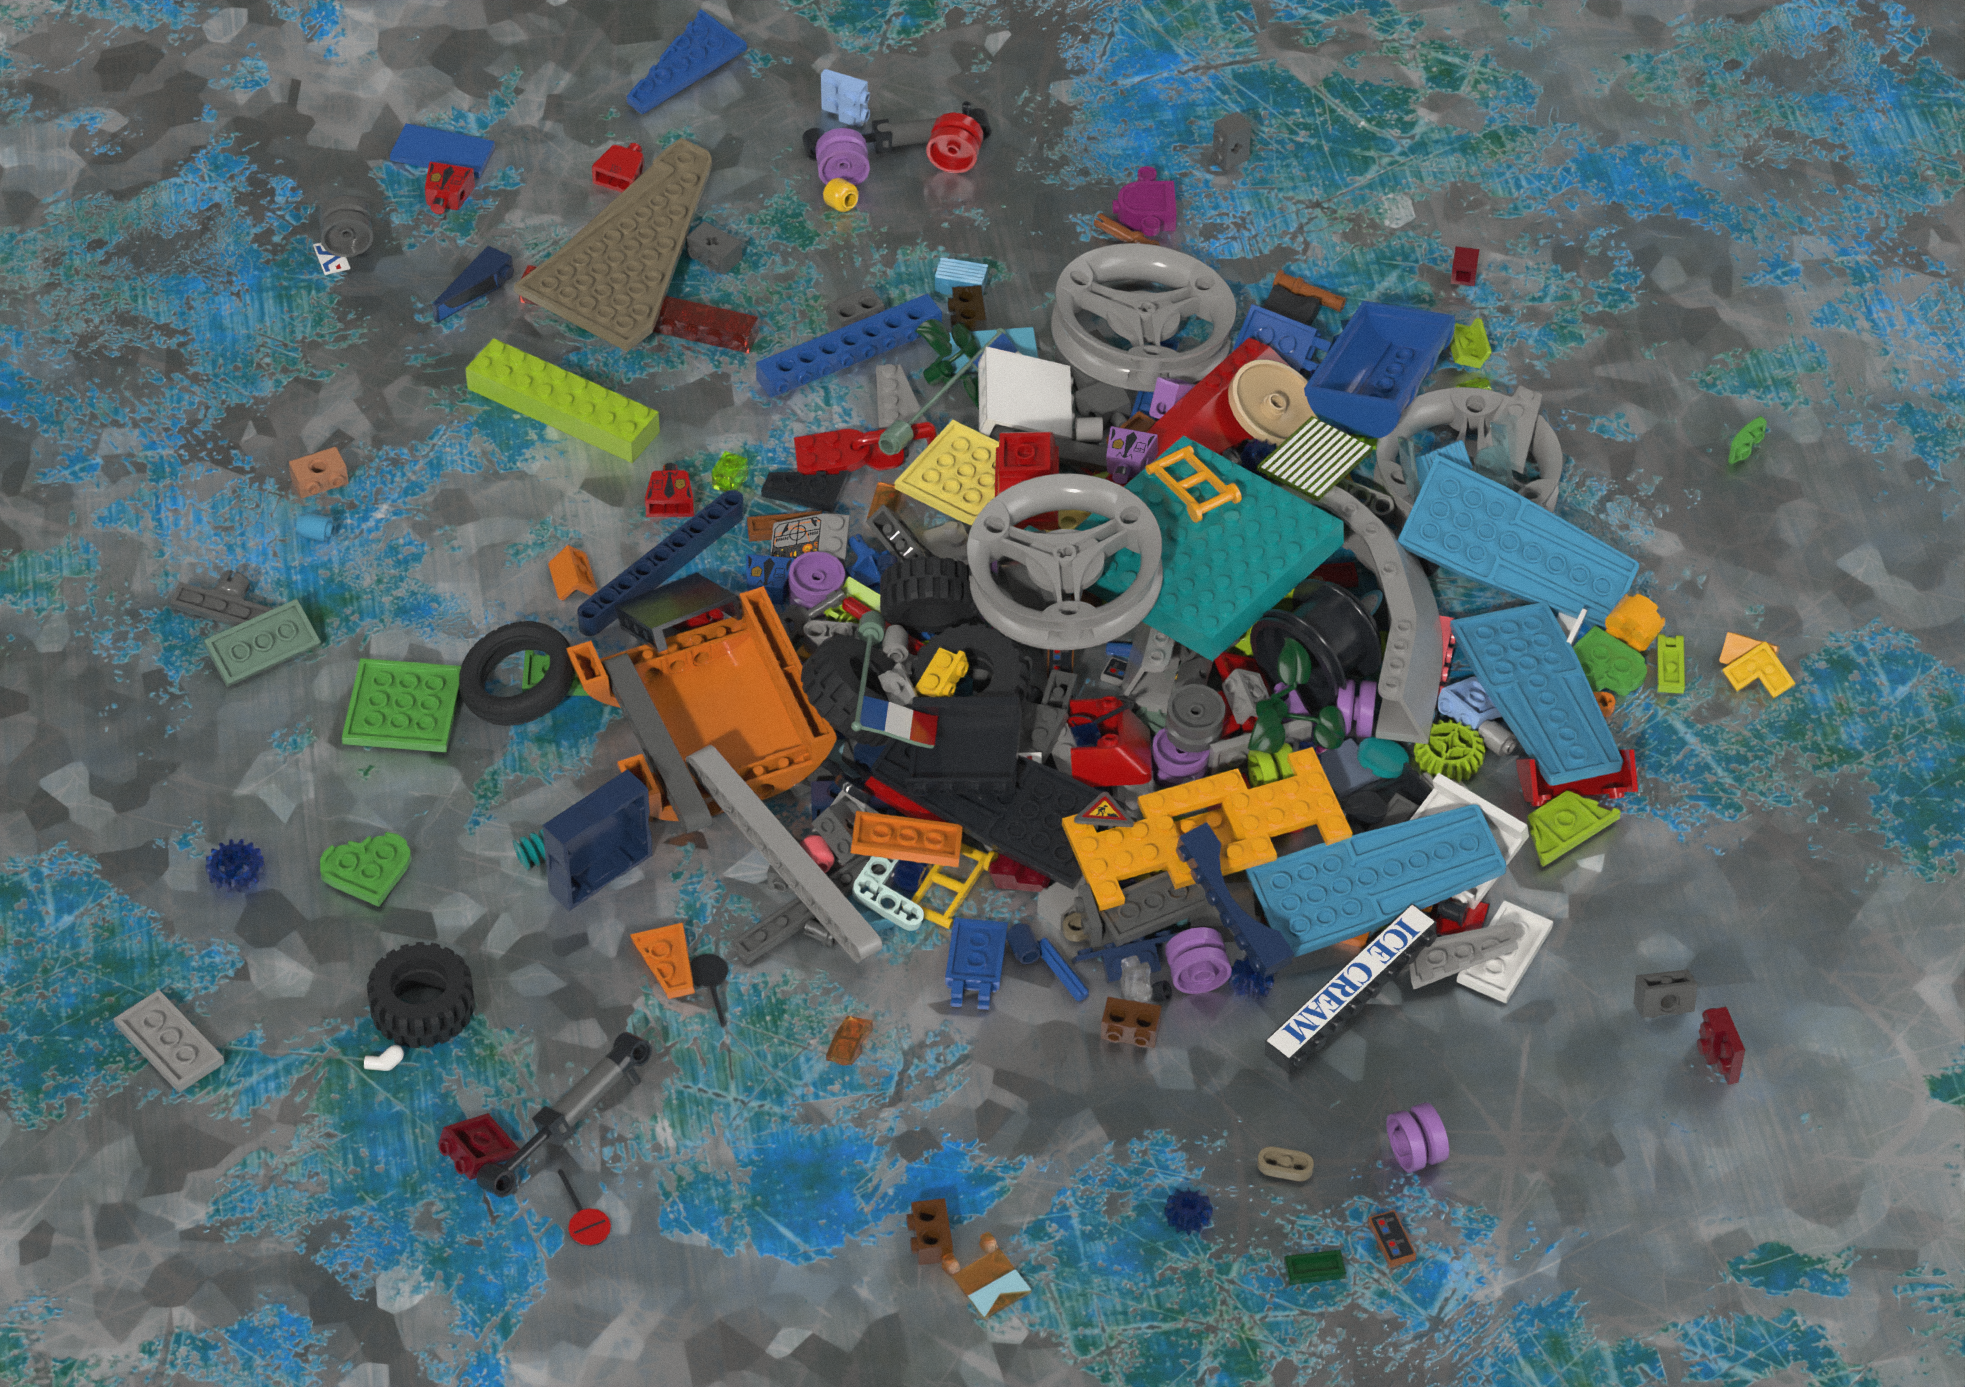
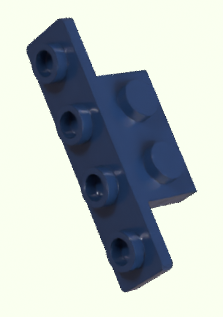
M1171 930L1156 933V938L1146 940L1145 936L1131 941L1130 944L1116 947L1113 942L1104 945V950L1094 952L1093 948L1077 951L1078 956L1071 959L1072 964L1101 958L1107 983L1160 972L1161 966L1156 946L1168 943L1171 938L1179 933L1172 934Z

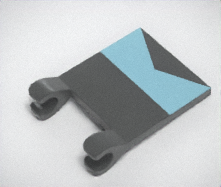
M846 739L836 740L826 758L837 762L840 768L854 780H862ZM820 764L809 776L795 784L791 788V792L795 797L802 796L811 791V781H834L835 777Z

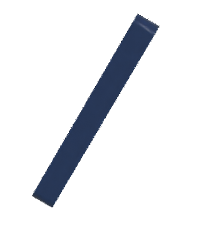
M729 490L721 494L582 603L577 610L578 627L581 634L595 636L618 618L614 605L654 590L737 525L744 518L743 495L736 490Z

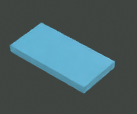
M1033 327L1005 329V336L1022 355L1038 358ZM997 330L970 332L978 339L982 348L997 333ZM951 333L949 334L950 343L952 344V353L948 357H944L942 360H948L960 351V348L955 344ZM965 353L951 363L953 367L951 374H956L969 361ZM971 365L964 373H975L977 371Z

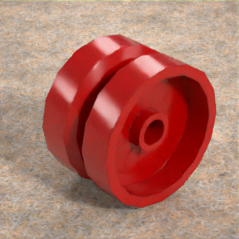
M952 112L941 115L933 124L931 136L926 147V154L930 162L937 168L949 173H963L972 169L977 162L979 149L982 145L983 130L978 122L965 114Z

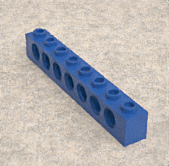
M925 294L756 362V380L770 398L783 394L811 381L828 376L831 373L848 368L851 365L921 338L922 336L915 332L918 326L929 319H936L942 323V311L932 298Z

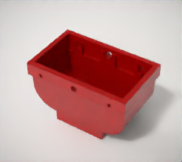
M1053 432L999 433V447H996L995 497L1023 481L1045 475L1059 474V446L1055 444ZM1059 511L1032 516L1013 527L1024 530L1027 526H1033L1038 530H1058Z

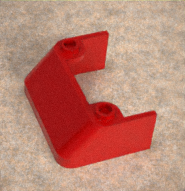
M1105 696L1098 699L1070 700V716L1084 715L1095 720L1125 704L1114 696ZM1130 709L1098 724L1102 734L1097 741V747L1071 748L1072 778L1090 787L1142 785L1152 780L1150 729Z
M1618 749L1623 759L1620 772L1554 786L1547 784L1535 766V759H1516L1517 772L1525 802H1531V807L1543 806L1547 803V800L1554 799L1567 790L1580 796L1609 794V799L1625 797L1624 792H1638L1634 749Z

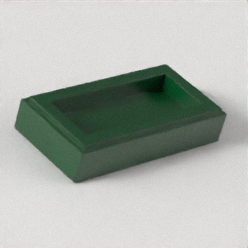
M1341 1249L1284 1256L1289 1285L1346 1278Z

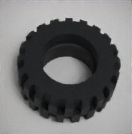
M925 556L918 557L917 559L909 558L903 562L898 561L894 563L892 567L889 566L880 578L881 615L890 625H900L906 631H913V633H943L944 629L949 627L956 628L960 627V624L973 622L978 616L979 610L971 595L969 575L972 577L969 564L966 565L960 560L954 561L953 558H940L938 556H932V558H925Z
M416 942V945L413 946L405 944L400 946V949L397 951L393 949L388 952L386 958L382 957L375 964L376 968H373L370 972L367 993L371 1018L377 1030L382 1031V1035L388 1040L394 1038V1043L401 1046L409 1044L410 1048H419L422 1045H426V1048L434 1047L435 1043L440 1042L443 1044L448 1042L450 1036L456 1037L462 1032V1027L465 1028L471 1020L470 1016L473 1014L475 1007L471 971L469 966L465 964V960L460 955H455L454 951L448 947L442 949L439 944L431 943V945H425L424 942ZM418 986H431L443 991L442 995L437 999L424 1004H410L399 999L404 992Z

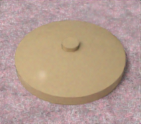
M1272 360L1251 361L1242 366L1230 382L1228 398L1236 420L1251 436L1266 445L1283 448L1314 418L1317 421L1311 427H1316L1321 422L1312 411L1307 396H1305L1304 387L1308 381L1297 371L1285 364ZM1297 440L1287 449H1292L1297 444Z

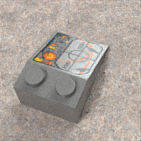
M824 513L774 523L770 556L796 559L808 552H825L836 557L843 564L845 571L850 515Z

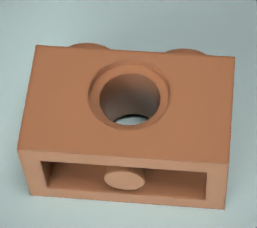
M337 447L289 461L291 480L301 499L349 484L347 468Z

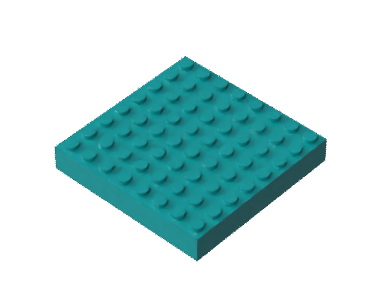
M1183 435L1153 462L1190 445L1194 450V455L1226 486L1234 483L1238 487L1242 497L1241 502L1234 504L1232 501L1222 504L1202 514V520L1195 523L1188 514L1187 505L1154 473L1149 475L1146 468L1127 483L1124 488L1139 497L1151 510L1157 520L1162 538V587L1155 605L1142 622L1213 661L1263 617L1264 612L1273 608L1344 544V526L1342 520ZM1185 459L1164 468L1176 482L1198 473ZM1207 480L1186 489L1199 504L1220 494ZM1092 513L1074 530L1084 531L1105 524L1111 519ZM1126 547L1118 550L1105 559L1102 575L1093 585L1085 590L1108 603L1123 594L1135 580L1140 569L1141 555Z

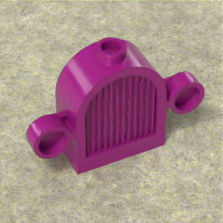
M1150 166L1141 167L1138 170L1137 182L1129 183L1119 191L1118 200L1112 201L1113 214H1117L1119 222L1124 227L1133 231H1141L1146 236H1156L1160 231H1176L1174 181H1156L1157 172Z

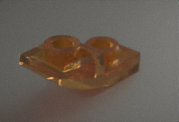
M847 1016L830 1044L826 1054V1061L836 1062L839 1065H852L862 1054V1043L872 1032L873 1021Z

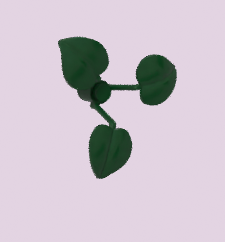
M929 319L915 330L940 355L935 362L923 371L925 380L933 387L941 382L946 384L952 378L950 377L953 372L951 363L963 353L970 360L981 349L978 339L963 324H956L952 327L951 334L960 351L950 359L942 360L952 353L950 334L946 327L936 319ZM969 374L961 375L956 381L963 380L966 392L979 410L978 377L972 378Z
M1285 638V644L1278 659L1277 669L1281 681L1286 685H1290V687L1277 694H1272L1271 699H1261L1256 705L1258 718L1251 733L1248 749L1268 754L1280 751L1286 736L1285 728L1281 724L1282 718L1317 723L1313 733L1316 742L1325 749H1337L1342 746L1343 739L1345 738V721L1338 708L1335 706L1323 707L1318 719L1316 717L1287 713V704L1280 699V697L1295 690L1297 683H1307L1311 673V661L1307 651L1297 641Z

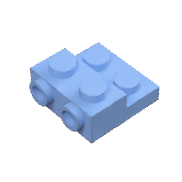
M824 69L821 73L822 109L839 114V122L861 128L863 123H867L870 117V109H868L870 99L868 81Z
M1475 676L1442 688L1436 701V706H1438L1440 713L1453 718L1457 723L1462 721L1464 727L1471 725L1472 731H1478L1481 724L1486 720L1492 722V720L1502 717Z

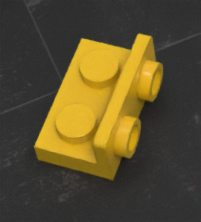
M939 647L914 688L919 697H952L960 677L965 676L969 667L965 652L959 650L957 654H954Z

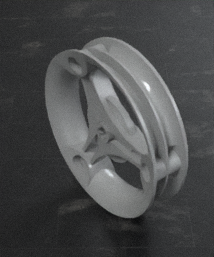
M1114 244L1093 249L1080 255L1070 262L1059 276L1055 292L1057 304L1051 319L1052 336L1063 356L1076 368L1092 378L1116 387L1154 392L1158 377L1178 378L1196 385L1229 354L1231 343L1230 331L1233 328L1236 317V302L1233 293L1218 273L1190 255L1174 249L1150 244ZM1118 280H1142L1163 284L1177 290L1161 293L1147 291L1126 292L1099 284ZM1085 309L1103 317L1117 334L1130 341L1133 348L1125 351L1095 338L1079 324L1075 314ZM1196 314L1207 321L1213 322V331L1209 338L1195 348L1178 353L1173 349L1160 346L1161 341L1171 338L1177 332L1180 320L1190 315Z
M1469 387L1431 391L1415 397L1411 404L1401 413V418L1394 430L1387 436L1378 438L1376 446L1377 461L1373 477L1374 490L1392 498L1396 514L1392 523L1402 531L1421 486L1415 470L1407 471L1396 463L1397 454L1401 447L1415 434L1434 426L1449 424L1453 429L1460 431L1456 441L1463 440L1473 467L1470 470L1506 486L1553 513L1557 504L1559 479L1563 466L1562 449L1554 430L1538 413L1529 450L1538 463L1540 479L1524 485L1507 474L1506 467L1477 456L1478 448L1485 439L1484 434L1489 433L1512 397L1491 390ZM1466 433L1478 435L1477 441L1465 440ZM1384 507V508H1381V509L1383 510V512H1386V511L1389 510L1388 508H1385V507Z
M1053 474L1018 483L993 498L978 514L969 532L967 558L972 577L969 575L971 595L977 609L985 620L1002 634L1029 646L1051 650H1075L1097 646L1114 640L1133 629L1148 615L1155 605L1162 587V538L1160 528L1153 513L1131 491L1099 477L1083 474ZM1060 510L1085 511L1111 519L1105 524L1084 531L1059 529L1043 534L1013 527L1032 516ZM1124 547L1141 555L1139 572L1133 583L1123 594L1097 608L1091 604L1081 602L1083 590L1093 585L1102 575L1106 558ZM1002 556H1006L1026 565V570L1031 580L1042 589L1052 592L1056 603L1047 607L1044 611H1037L1016 603L996 585L991 576L990 564ZM1061 593H1074L1075 601L1062 602Z

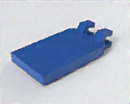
M1251 304L1233 349L1238 348L1248 338L1257 340L1271 347L1292 369L1299 374L1305 375L1306 371L1314 374L1320 365L1311 361L1316 348L1328 353L1333 343L1321 339L1322 334L1319 333L1318 329Z
M954 918L945 975V985H947V988H952V1007H962L964 990L979 991L978 1009L989 1010L991 992H996L1000 989L1008 922Z

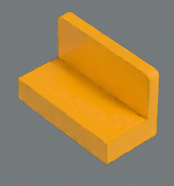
M1730 631L1727 633L1719 661L1730 665L1765 641ZM1767 642L1777 656L1780 646Z

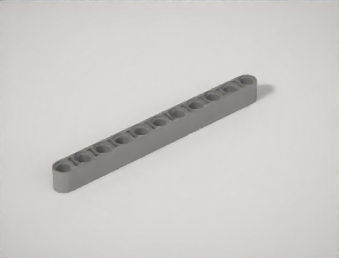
M708 745L686 757V765L690 773L855 962H861L882 950V941L876 931L716 748Z

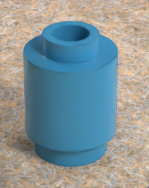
M309 512L300 514L296 524V532L301 534L302 537L323 542L333 538L336 530V524L333 523L332 517Z

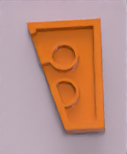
M683 922L630 934L633 944L668 999L695 993Z

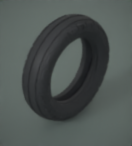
M534 621L514 622L489 632L469 650L461 665L459 688L463 701L473 714L495 725L525 724V722L534 721L539 716L546 715L564 699L573 684L576 671L566 649L571 647L570 643L555 628ZM524 650H538L550 656V665L546 674L529 690L509 697L493 696L485 691V681L488 674L505 657Z

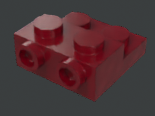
M1000 853L997 861H992L989 866V874L996 888L1041 892L1044 888H1047L1051 880Z
M1727 1007L1709 1008L1702 1013L1703 1023L1700 1024V1039L1697 1040L1698 1051L1700 1055H1704L1708 1065L1717 1064L1720 1075H1724L1728 1085L1739 1083L1745 1055L1744 1045Z
M489 1113L443 1127L438 1142L440 1153L443 1156L449 1155L454 1161L457 1173L465 1174L469 1180L477 1178L479 1169L485 1163L494 1162L499 1164L508 1161L520 1150Z

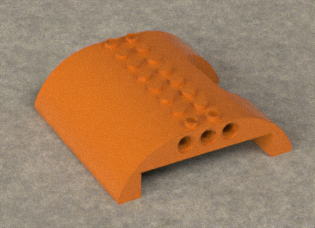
M764 586L739 594L742 603L741 620L731 617L667 637L665 641L668 649L659 653L645 644L599 659L592 641L566 648L584 691L599 702L619 708L621 707L609 686L608 676L601 662L627 653L685 765L687 756L708 745H712L761 801L792 788L795 784L809 776L826 759L837 740L832 726L829 725L830 723L817 713L815 707L808 701L807 694L803 691V682H801L803 666ZM643 754L617 762L621 773L628 769L648 788L649 816L661 820L679 821L655 773L650 772ZM690 773L707 805L711 817L725 813Z

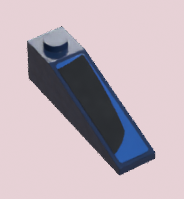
M487 246L432 303L434 321L437 323L499 289L507 280H510L514 273L512 256Z

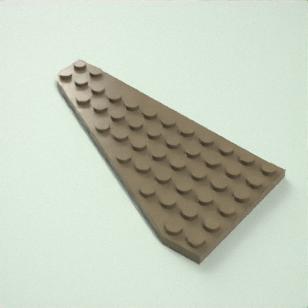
M683 138L678 139L657 156L650 168L559 251L515 283L514 292L628 352L654 330L712 169L710 153Z

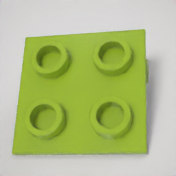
M849 576L842 588L847 598L853 597L872 611H877L881 614L880 594ZM842 604L834 609L831 607L823 612L826 614V621L859 624L860 620L843 610Z

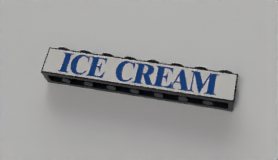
M1414 904L1407 907L1265 1040V1056L1288 1074H1291L1296 1068H1301L1307 1062L1308 1057L1315 1050L1319 1051L1333 1033H1338L1342 1030L1345 1022L1352 1015L1356 1016L1361 1012L1364 1004L1370 998H1376L1387 982L1394 981L1404 966L1412 964L1420 951L1425 947H1430L1437 938V922Z

